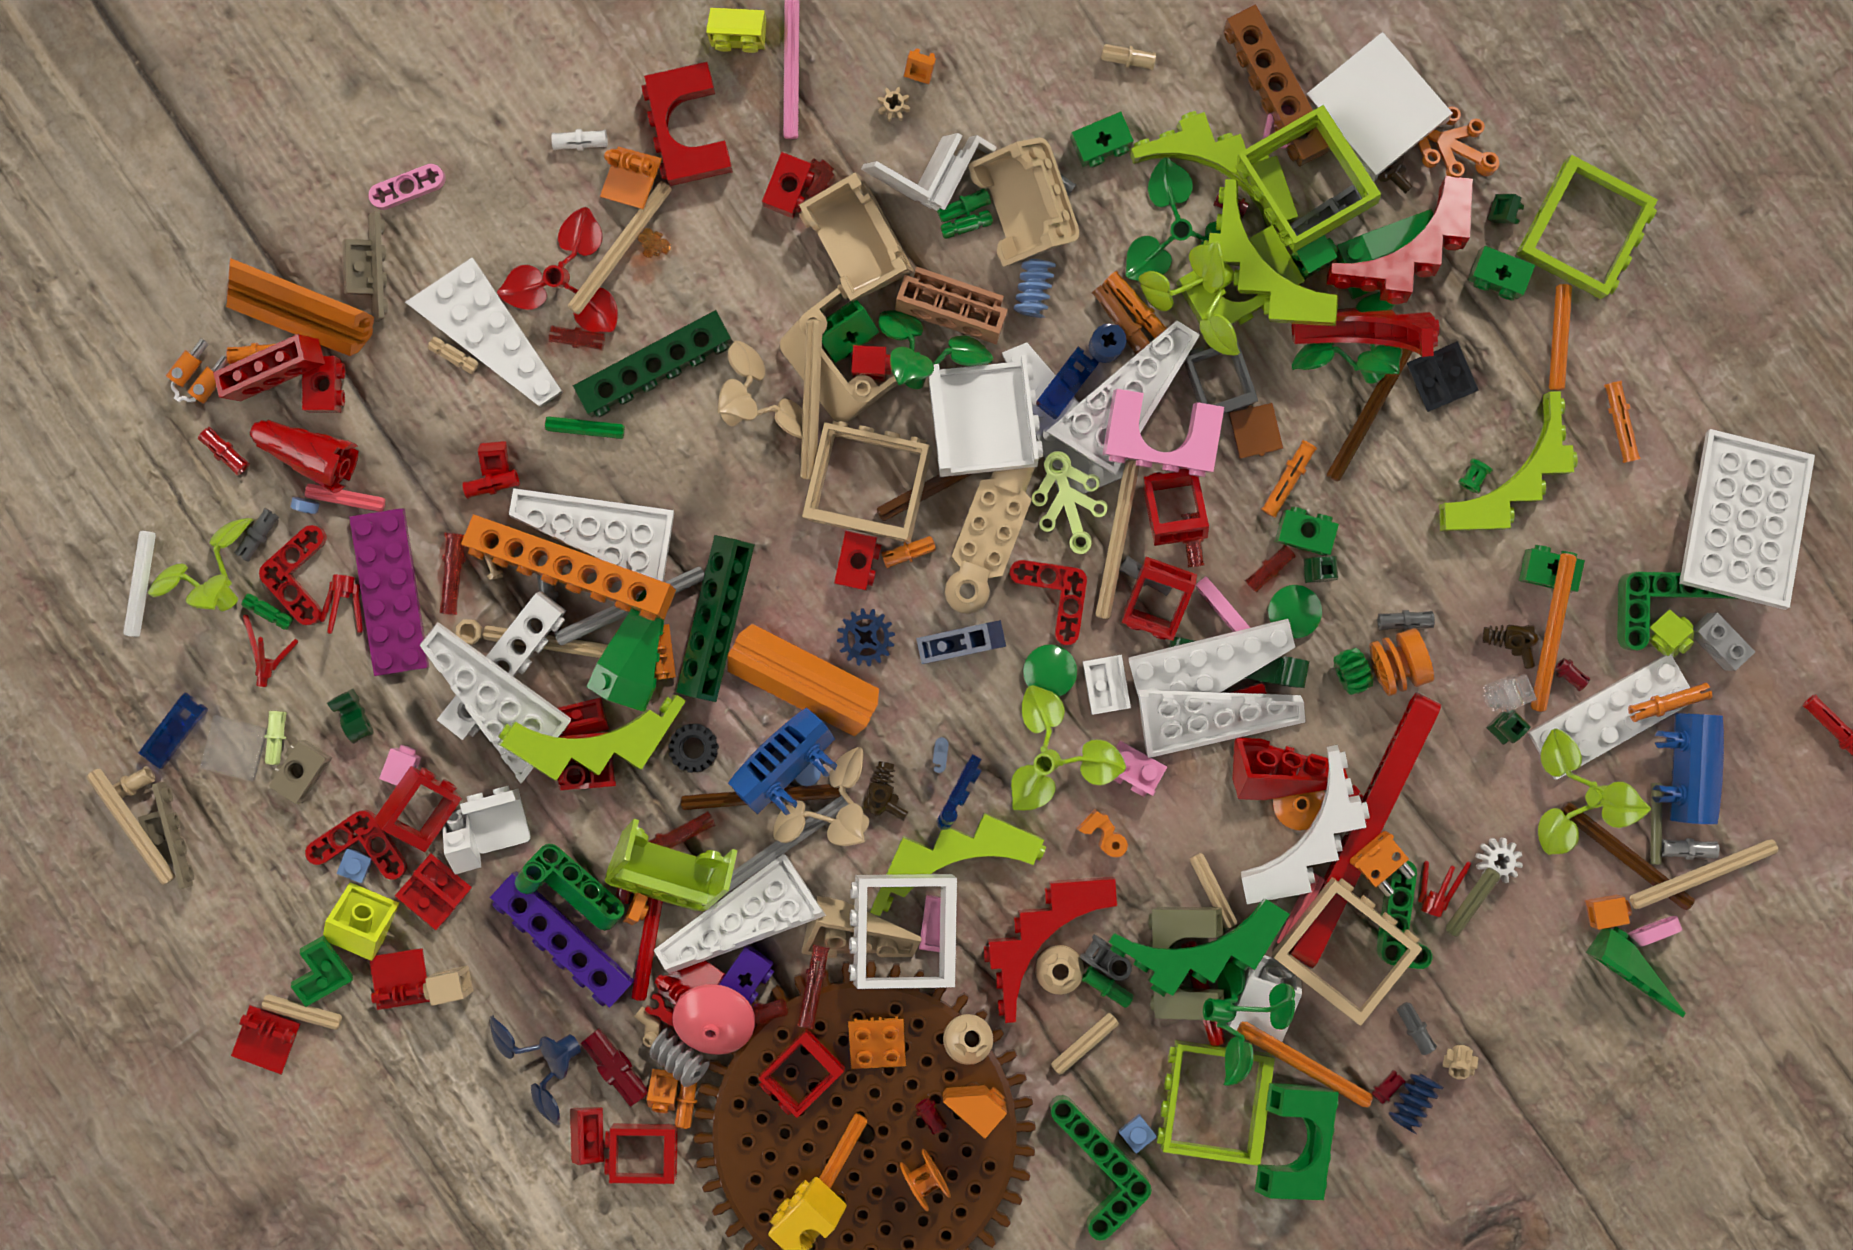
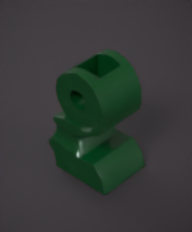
M1337 556L1303 559L1305 583L1338 580Z
M351 689L332 698L327 702V705L333 712H340L341 728L350 742L355 744L358 740L373 735L374 731L370 721L364 714L365 709L359 703V696L354 689Z
M1510 706L1504 709L1486 728L1504 745L1509 741L1512 744L1517 742L1529 731L1531 726Z

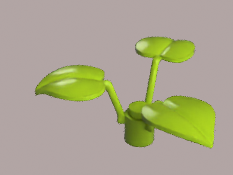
M1219 241L1198 245L1190 251L1189 260L1191 267L1202 278L1176 290H1170L1168 279L1158 272L1148 271L1139 276L1143 294L1148 302L1160 311H1168L1173 307L1174 301L1172 296L1203 283L1205 290L1209 293H1217L1206 313L1207 319L1200 321L1202 336L1210 347L1222 354L1238 355L1241 353L1238 349L1237 337L1231 323L1222 315H1213V311L1220 298L1226 293L1224 288L1234 281V271L1228 264L1224 263Z
M244 518L231 521L219 528L212 536L209 543L214 547L213 551L221 575H216L200 585L190 576L184 574L188 568L186 564H175L163 570L155 578L147 593L152 597L161 596L176 587L180 580H186L196 587L186 598V603L189 606L215 610L217 606L222 612L232 608L237 603L238 597L229 587L232 582L227 576L220 550L231 545L254 520L252 518Z
M1034 685L1029 686L1024 694L1022 717L1025 725L1031 732L1040 733L1046 729V736L1043 746L1040 748L1042 753L1035 757L1034 765L1021 766L1012 777V808L1019 811L1039 808L1053 798L1056 789L1055 782L1045 775L1052 773L1064 764L1083 761L1080 766L1081 774L1089 783L1094 785L1110 783L1126 771V764L1121 753L1112 744L1104 740L1095 739L1086 742L1082 747L1083 756L1061 759L1055 750L1048 749L1052 733L1051 727L1058 726L1063 721L1065 708L1063 702L1056 694Z
M1557 728L1550 731L1541 749L1540 757L1543 768L1554 777H1560L1566 773L1569 778L1583 783L1590 788L1585 795L1586 802L1588 803L1586 806L1574 810L1566 816L1558 808L1550 809L1543 814L1538 825V837L1545 853L1548 855L1565 854L1577 845L1579 831L1576 824L1570 821V819L1587 810L1603 807V820L1615 828L1635 824L1650 812L1651 807L1643 801L1631 785L1625 782L1618 781L1610 785L1598 786L1596 781L1591 782L1573 774L1571 771L1577 770L1582 763L1579 747L1564 731Z

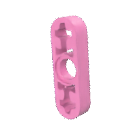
M427 164L373 185L369 190V200L376 208L387 210L439 190L445 184L446 177L440 167L435 164ZM430 171L439 174V176L435 177L436 182L433 184L429 180L421 182L424 186L422 189L419 181L415 178L419 175L421 180L427 179ZM405 180H412L414 182V190L409 194H403L400 190V185ZM394 185V190L399 196L398 198L390 194L385 197L386 201L384 203L376 200L379 197V191L382 190L386 194L393 192L390 186Z
M1204 577L1195 585L1199 593L1232 632L1250 628L1207 577Z

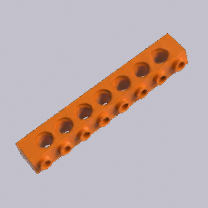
M474 514L461 542V545L469 549L468 554L479 559H483L484 555L493 558L492 563L507 568L508 564L517 567V572L529 577L533 573L542 576L540 580L556 586L557 582L566 584L565 589L573 593L581 594V591L591 593V599L601 603H605L606 599L616 602L614 605L616 608L630 612L631 608L638 610L641 617L655 621L656 617L665 620L676 589L669 583ZM499 538L498 545L490 549L491 541ZM523 546V553L519 557H514L515 550ZM547 555V562L543 566H538L539 559ZM567 564H572L571 572L563 575V568ZM597 572L596 580L591 584H587L588 576L591 573ZM617 581H621V589L618 592L612 593V585ZM646 590L647 595L645 599L637 602L636 595L638 592Z

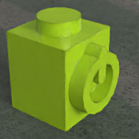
M1669 609L1650 627L1649 641L1663 655L1669 656L1671 654L1675 657L1680 652L1682 654L1686 653L1693 646L1694 626L1688 619L1683 616L1679 618Z

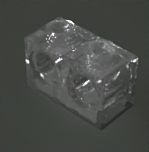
M1511 674L1483 686L1486 692L1483 693L1484 701L1488 708H1492L1493 711L1508 712L1537 700L1527 674Z

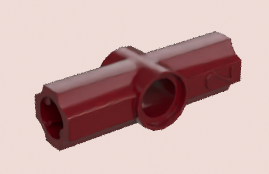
M600 1028L580 1043L598 1065L597 1070L602 1078L609 1085H613L630 1107L648 1094L647 1087L632 1070L633 1066L630 1060L621 1050H617Z

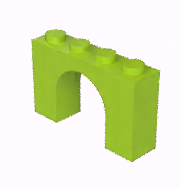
M1273 225L1249 238L1250 243L1260 257L1274 271L1296 285L1300 286L1303 284L1304 278L1286 247L1281 242ZM1193 270L1179 278L1176 284L1180 288L1202 277L1198 276ZM1203 283L1181 292L1199 324L1201 320L1207 319L1206 313L1217 293L1206 291ZM1258 294L1253 299L1245 302L1230 301L1222 296L1213 311V315H1222L1231 325L1236 322L1243 325L1254 318L1252 313L1262 308L1264 312L1265 298L1270 299V295Z

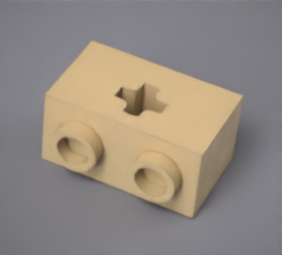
M468 965L438 971L425 979L426 983L423 984L426 1000L430 999L431 1006L464 999L474 992Z

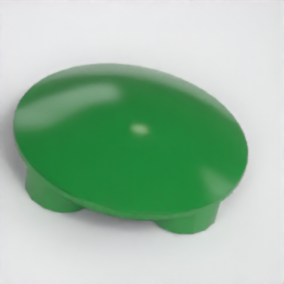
M1289 585L1278 590L1272 597L1267 609L1271 623L1285 619L1289 620L1293 638L1296 639L1311 634L1318 627L1322 618V606L1319 598L1311 589L1302 585Z
M1052 644L1043 645L1033 650L1027 657L1023 666L1024 679L1028 687L1034 685L1053 692L1060 697L1073 687L1077 677V665L1073 656L1063 647Z

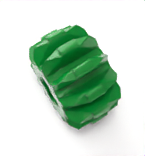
M1347 649L1334 657L1333 662L1336 675L1343 689L1348 694H1359L1373 686L1374 676L1371 673L1368 660L1365 659L1364 654L1359 649Z

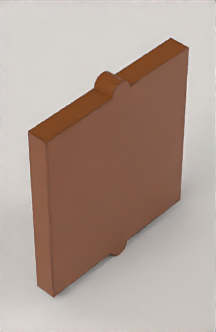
M1273 403L1256 407L1249 405L1247 409L1229 413L1240 459L1254 455L1262 457L1267 452L1283 449Z

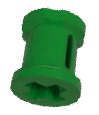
M1472 458L1469 462V469L1465 476L1459 479L1458 483L1467 490L1479 494L1481 492V484L1487 474L1492 473L1493 469L1487 464ZM1476 472H1478L1476 478L1472 480Z

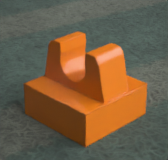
M918 48L914 51L910 50L904 77L930 84L936 61L935 54L930 53L927 56L921 54Z

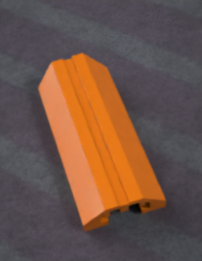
M230 258L227 308L292 334L317 338L320 345L347 356L358 353L372 336L374 316Z
M754 624L749 625L738 634L728 654L727 672L802 710L808 708L819 719L854 737L867 727L878 705L879 688Z

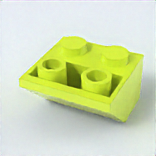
M710 8L706 33L711 47H715L716 50L723 52L731 51V48H742V51L747 53H756L758 49L765 50V10Z

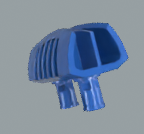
M805 708L772 734L744 762L728 784L757 815L771 801L785 815H788L790 812L784 805V802H787L795 809L798 803L784 788L810 763L823 776H829L823 764H826L833 770L836 769L837 764L823 751L835 738L827 726L808 708Z
M1675 713L1674 732L1657 731L1655 736L1667 739L1666 741L1655 742L1657 748L1674 749L1671 786L1655 785L1652 790L1663 792L1664 795L1653 796L1652 798L1656 803H1671L1670 821L1692 824H1718L1724 762L1723 716Z

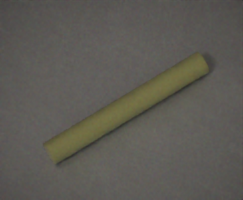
M1651 783L1650 864H1662V802L1656 803L1652 798L1653 796L1662 795V792L1652 789L1655 785L1662 786L1663 783Z

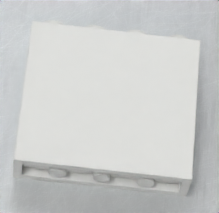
M1383 32L1306 94V98L1313 110L1322 105L1325 106L1373 182L1377 180L1380 173L1438 126L1442 127L1446 124L1452 115L1450 109Z
M1021 355V361L941 370H939V364H933L934 371L928 378L940 477L1038 466L1039 457H1043L1042 442L1036 441L1035 432L1040 431L1038 415H1033L1032 406H1036L1035 389L1030 390L1029 380H1033L1032 364L1026 363V355Z

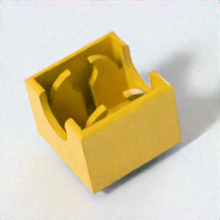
M814 1177L809 1183L804 1180L794 1191L795 1195L791 1199L786 1198L777 1208L778 1212L770 1220L773 1226L768 1235L783 1250H810L820 1234L827 1238L835 1230L847 1207L846 1203L818 1177Z

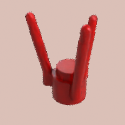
M333 574L320 617V621L324 622L333 599L327 629L328 634L333 632L340 598H350V593L353 596L357 631L359 633L363 631L359 602L360 585L354 584L355 577Z
M1424 861L1421 893L1418 898V902L1423 903L1420 910L1441 917L1443 911L1447 910L1450 900L1471 867V862L1468 861L1445 896L1455 867L1450 866L1439 893L1430 890L1428 895L1429 862Z

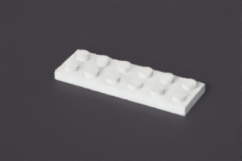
M1663 655L1527 733L1541 755L1542 746L1550 731L1554 728L1564 731L1579 747L1582 756V766L1684 708L1681 707L1665 712V715L1661 717L1651 716L1638 722H1633L1630 717L1635 713L1629 714V705L1649 701L1652 696L1658 695L1662 697L1690 688L1672 655ZM1552 776V777H1553L1555 780H1557V779H1559V778H1561V777H1563V776H1560V777H1554V776Z

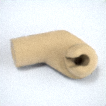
M642 1006L634 1017L645 1026L643 1043L651 1048L653 1042L661 1033V1022L654 1015L648 1014Z

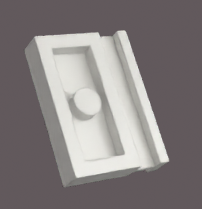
M1122 655L1082 661L1092 715L1131 708Z

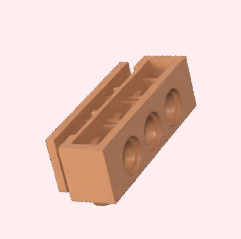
M916 267L914 278L908 275L904 276L895 306L896 311L996 345L1008 309L1001 307L1003 295L920 267Z

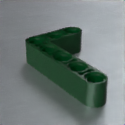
M1174 637L1173 641L1170 640L1169 648L1195 642V640ZM1278 657L1245 678L1293 688H1305L1310 661L1292 657Z

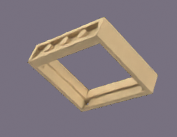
M833 421L832 424L824 422L802 517L811 522L911 543L932 453L931 446L926 444L927 440H922L918 437H911V440H905L900 438V434L885 431L884 435L874 433L875 429L866 426H859L858 429L848 427V423L842 421ZM835 437L920 454L904 528L818 509Z
M1332 877L1274 949L1272 956L1361 1026L1421 952L1422 948L1417 943L1419 938L1411 931L1406 929L1403 933L1395 926L1398 922L1386 912L1380 915L1374 910L1376 904L1364 895L1361 898L1357 897L1352 893L1354 889L1352 885L1342 878L1338 882ZM1336 893L1408 948L1361 1008H1358L1289 954V951Z

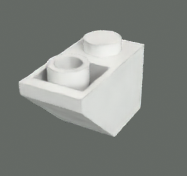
M461 809L456 810L443 826L444 855L455 875L481 867L480 853L468 813L462 814Z

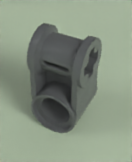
M1093 934V941L1085 953H1081L1079 957L1115 980L1127 979L1132 972V965L1126 956L1122 958L1111 951V944ZM1117 960H1122L1127 964L1126 971L1116 974L1112 971V964Z

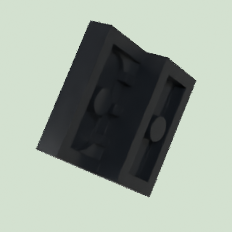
M1458 341L1434 351V356H1421L1407 362L1427 412L1479 391Z

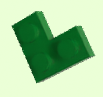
M324 935L300 948L299 954L311 971L292 981L291 988L305 1007L353 981V974Z

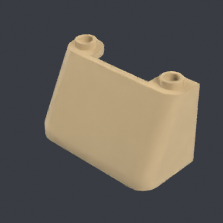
M1039 137L1015 142L968 164L973 183L980 188L989 187L1006 238L1000 240L997 247V255L1003 267L1056 249L1078 239V224L1052 149L1044 138Z
M856 172L799 205L802 213L799 214L806 228L812 227L817 232L841 277V284L838 285V288L845 300L848 298L852 302L914 272L869 185Z

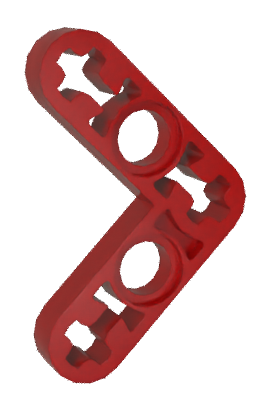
M308 525L300 530L272 555L259 570V577L267 588L299 623L308 626L315 625L320 621L322 609L292 574L326 543L325 531L321 527ZM309 532H318L316 536L318 542H309L305 546V548L309 549L306 553L305 549L297 544V542L300 540L301 543H305L310 538ZM291 548H296L300 553V557L295 563H290L286 559V553ZM277 568L278 571L276 572V575L278 576V578L280 580H285L287 578L288 581L280 585V583L276 579H268L267 576H269L270 574L268 569ZM288 586H294L297 589L298 594L293 601H288L284 597V590ZM303 598H305L306 601L302 602V604L307 609H314L312 612L313 619H304L305 611L298 606L294 609L293 606L301 603Z
M1027 560L1014 562L1010 567L1009 575L1015 583L1061 590L1055 625V638L1062 645L1075 643L1080 634L1087 586L1085 572L1075 567ZM1020 565H1025V570L1034 571L1033 566H1038L1039 568L1036 573L1037 583L1031 582L1033 576L1028 575L1024 576L1023 580H1019L1018 575L1014 574V569H1019ZM1046 568L1052 569L1056 574V579L1051 584L1044 583L1040 578L1041 572ZM1074 572L1078 573V578L1082 579V584H1077L1075 591H1080L1081 597L1064 595L1065 589L1071 591L1072 584L1067 581V578L1072 577ZM1074 599L1078 603L1079 608L1075 614L1070 615L1064 611L1063 604L1066 600ZM1061 616L1068 619L1077 618V624L1071 622L1070 631L1074 632V637H1069L1068 641H1064V636L1059 635V631L1064 630L1066 627V621H1060Z
M369 810L355 812L312 841L305 850L306 859L311 864L321 865L360 841L385 878L395 880L402 877L407 870V863L388 833L383 831L374 821L376 815ZM360 815L362 818H369L370 821L367 823V829L366 827H361L353 831L347 825L349 822L351 827L360 822ZM338 830H344L348 834V841L344 845L337 844L334 839V835ZM375 837L383 838L386 843V847L382 852H376L372 848V841ZM329 842L332 848L322 853L323 859L321 857L315 858L313 856V853L316 851L314 847L321 848ZM391 850L393 855L388 857L392 863H399L398 873L395 871L389 872L387 869L390 867L389 861L386 858L381 862L379 857L388 854Z

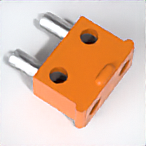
M1383 831L1353 856L1350 864L1358 868L1370 884L1375 887L1378 886L1389 897L1391 896L1390 893H1394V890L1387 883L1386 878L1398 868L1407 879H1411L1410 875L1414 876L1415 873L1406 863L1409 858L1393 840L1394 836L1387 831Z

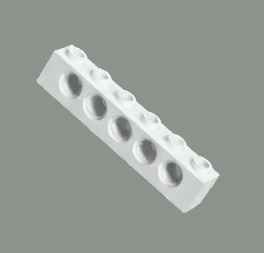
M542 591L535 593L486 657L496 665H498L500 660L506 661L510 666L509 674L513 677L518 672L523 674L532 663L529 658L534 651L539 654L548 643L545 637L551 630L556 632L564 623L565 619L562 616L566 610ZM532 618L541 620L543 624L541 632L532 629ZM516 639H521L525 642L526 651L524 653L518 652L515 649L514 642ZM458 695L453 698L437 719V721L462 740L469 735L474 737L480 730L475 720L466 711L465 705Z

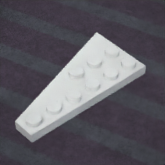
M470 258L405 302L538 406L542 407L563 393L473 258Z
M1175 321L1045 432L1109 472L1116 474L1122 463L1109 461V456L1103 455L1113 390L1122 389L1144 393L1139 419V430L1141 433L1200 334L1179 321Z
M1024 343L1002 352L1005 363L1021 361V355H1026V363L1032 364L1033 380H1029L1030 390L1035 389L1036 406H1032L1033 415H1038L1040 431L1035 432L1037 441L1042 442L1044 458L1046 459L1050 453L1055 451L1064 452L1069 456L1071 466L1087 475H1097L1100 479L1099 487L1121 479L1125 463H1122L1116 474H1113L1045 432L1079 402L1028 343ZM1055 460L1053 466L1056 469H1061L1063 463L1060 460ZM1067 477L1070 487L1083 494L1090 492L1084 488L1082 483ZM1089 478L1087 485L1095 487L1097 482L1095 479ZM1055 480V485H1056L1057 490H1058V492H1059V487H1058V484H1057V480Z
M513 488L509 510L511 518L587 555L664 582L674 510Z
M1285 619L1129 657V664L1137 694L1138 690L1220 693L1295 648L1289 620Z
M437 622L421 642V648L437 670L445 677L456 696L458 695L464 703L465 708L488 740L499 751L504 762L515 773V777L522 783L534 767L498 745L501 741L498 735L506 723L511 726L513 722H517L538 733L559 737L570 723L571 718Z
M1138 690L1145 750L1148 758L1305 723L1304 701L1301 695Z
M782 854L655 948L654 952L664 969L668 973H673L824 917L826 914L789 858Z

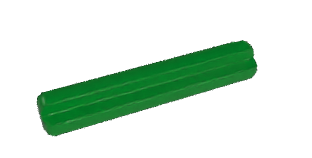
M551 416L546 417L545 430L550 432L623 439L625 435V426L623 424Z

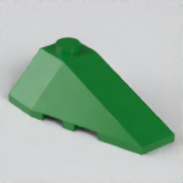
M1432 209L1338 244L1336 246V262L1359 263L1376 260L1396 252L1410 243L1426 228L1433 217ZM1348 288L1352 300L1370 293L1363 291L1361 288Z
M646 590L642 591L637 602L645 599L647 595ZM631 608L598 660L587 688L608 701L644 712L656 688L657 678H654L656 662H659L660 653H657L659 637L663 635L664 620L658 617L655 618V621L646 619L639 615L640 611Z
M1616 926L1613 929H1601L1586 953L1672 1013L1683 1018L1686 1014L1636 946L1627 940L1629 935Z

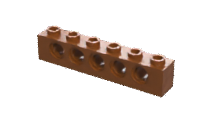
M1255 4L1227 18L1224 26L1225 29L1223 30L1224 36L1230 45H1234L1237 51L1236 58L1242 68L1246 67L1250 75L1248 79L1252 89L1259 91L1265 113L1267 115L1272 114L1275 121L1273 124L1275 131L1313 111L1257 5ZM1252 36L1257 43L1249 45L1243 38ZM1259 59L1266 60L1269 67L1261 68L1256 64V61ZM1278 83L1282 90L1278 92L1272 91L1268 84ZM1290 106L1294 110V114H1284L1281 107ZM1317 127L1307 132L1306 138H1296L1287 144L1286 151L1289 158L1293 162L1296 161L1299 167L1328 153L1330 149Z

